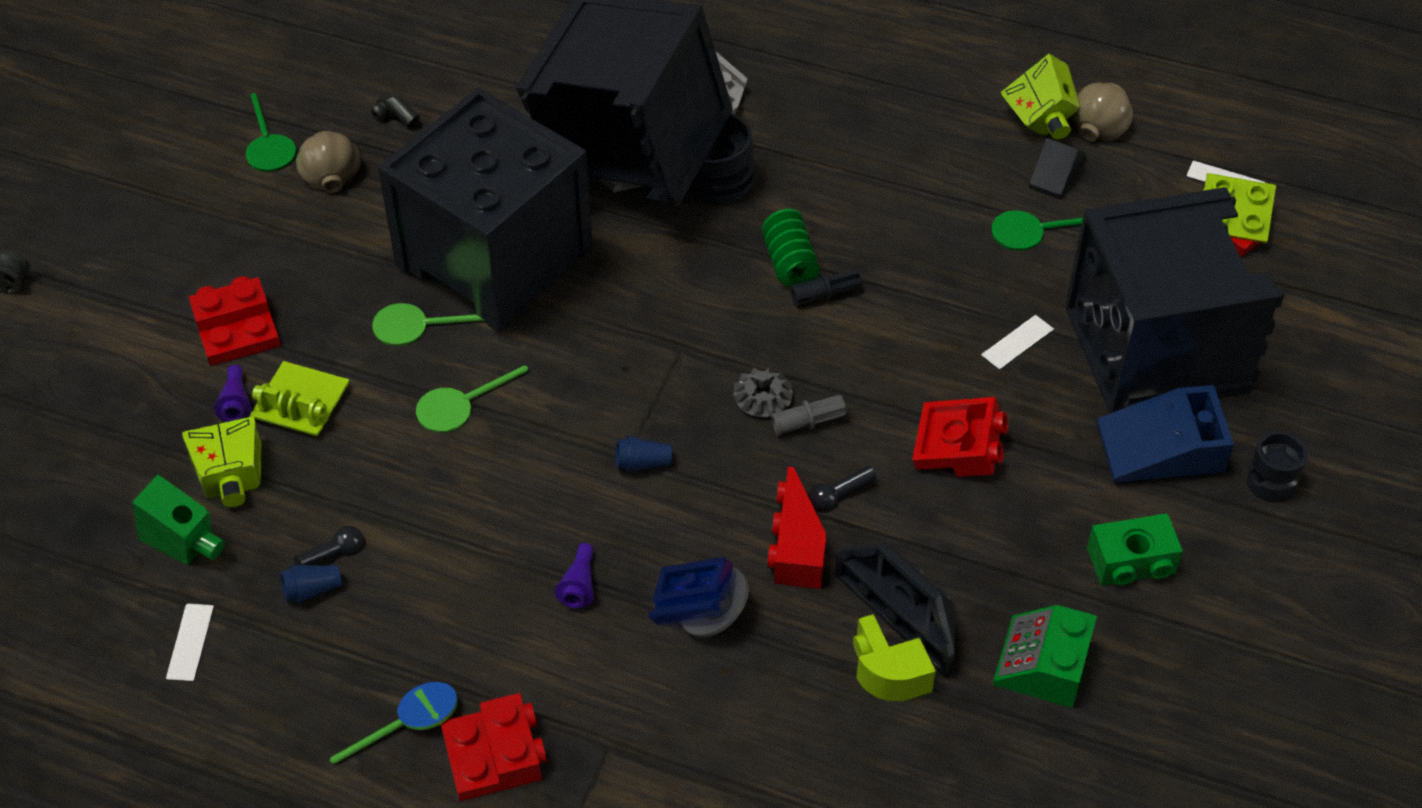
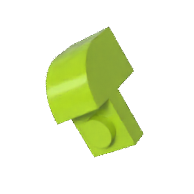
M874 614L858 619L857 636L853 637L854 649L858 656L856 678L867 692L887 701H905L933 691L936 671L920 638L889 647Z

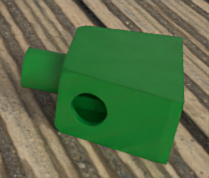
M158 474L132 502L138 540L184 564L191 563L199 553L210 560H214L222 552L225 540L212 533L210 512Z

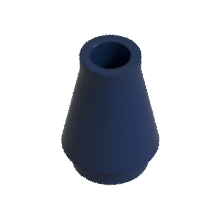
M629 435L626 436V439H617L616 468L625 469L626 473L671 465V444H662Z
M337 564L329 566L290 565L288 570L280 571L281 587L286 602L295 601L296 604H299L329 590L341 587V576Z

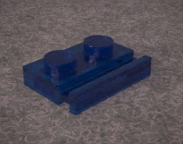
M726 557L663 567L653 597V602L656 604L654 611H649L648 617L659 625L721 615L720 601L726 598L734 565Z

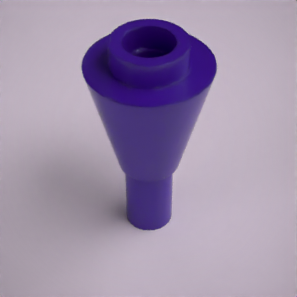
M239 365L228 367L227 381L214 405L216 416L225 422L248 418L252 412V407L242 382L243 369Z
M582 543L578 546L575 561L568 568L554 590L558 601L569 608L587 607L594 598L590 566L594 549L588 543Z

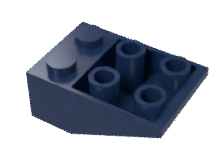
M1214 385L1177 388L1097 418V427L1114 483L1226 472L1234 447Z

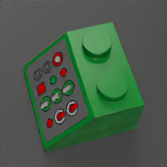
M1060 605L1013 615L993 686L1073 708L1097 616Z

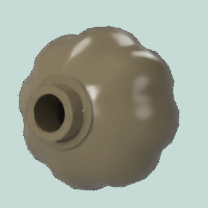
M1099 82L1087 85L1077 94L1080 107L1071 116L1076 129L1079 131V135L1084 140L1089 142L1096 140L1113 141L1118 139L1130 127L1133 121V109L1126 92L1120 86L1114 83Z
M322 131L306 139L296 158V168L300 177L310 187L324 190L327 193H336L344 186L352 183L361 166V156L357 147L343 134L331 131Z

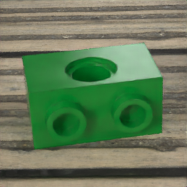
M1168 513L1092 525L1087 550L1101 586L1110 584L1126 585L1134 580L1152 577L1163 579L1171 574H1176L1183 553Z

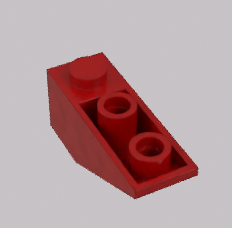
M788 466L786 482L779 481L777 504H782L783 507L782 513L774 512L772 535L778 536L777 545L770 544L767 567L775 568L774 584L821 589L826 532L795 468Z

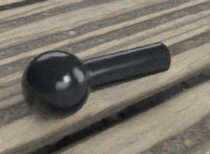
M868 465L833 485L827 483L816 484L809 491L808 497L815 511L829 512L836 507L839 498L873 481L877 476L871 465Z
M343 526L335 532L333 540L294 556L295 565H315L337 554L345 556L354 555L364 545L363 534L354 526Z

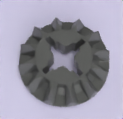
M754 367L749 374L741 373L739 381L734 384L736 404L741 410L752 416L771 417V413L786 410L792 401L791 381L785 379L783 372L774 373L770 367L766 371H758ZM767 386L770 387L769 394L765 391L760 394L757 393V387L761 389Z

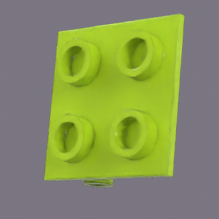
M1207 173L1203 191L1227 187L1231 197L1235 196L1236 198L1235 209L1238 217L1222 220L1224 225L1227 224L1229 228L1228 233L1230 237L1267 244L1276 185Z
M283 361L269 384L264 383L262 386L256 385L254 387L252 398L257 400V404L250 417L254 416L255 419L318 437L350 380Z

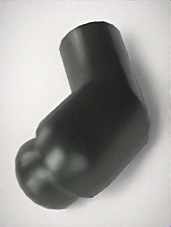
M399 96L382 97L371 107V114L376 120L383 121L386 117L397 116L409 128L415 125L420 118V115Z

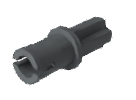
M841 395L831 396L811 403L805 400L802 401L801 406L778 413H771V420L777 436L805 427H809L812 430L815 428V424L845 416L846 405Z

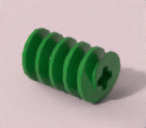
M787 208L778 210L764 221L762 236L765 240L769 257L772 260L776 278L781 284L790 287L792 284L816 279L820 273V265L817 262L816 254L813 252L814 248L806 231L807 228L803 222V216L800 211Z

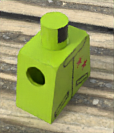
M1051 54L1046 55L1001 92L1002 96L1028 128L1043 136L1050 133L1052 138L1056 140L1062 139L1070 133L1071 128L1067 119L1076 113L1080 107L1068 65Z
M252 416L182 432L190 460L205 496L210 499L221 497L222 504L226 507L242 505L245 502L244 491L256 489L261 482V439L255 417Z

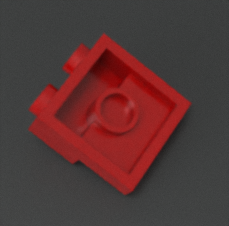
M246 276L237 277L232 281L231 285L217 289L212 286H205L200 288L195 295L188 296L210 366L281 346L259 277L253 279Z
M996 397L924 402L912 458L916 470L953 467L957 477L993 475L995 464H1001L1004 458L1003 445L999 439L1000 434L1008 433L1009 422L1007 413L1001 411Z
M520 693L479 703L481 712L449 719L441 724L459 802L542 780L540 764L547 762L541 737L532 738L530 728L537 727L531 702L523 704Z

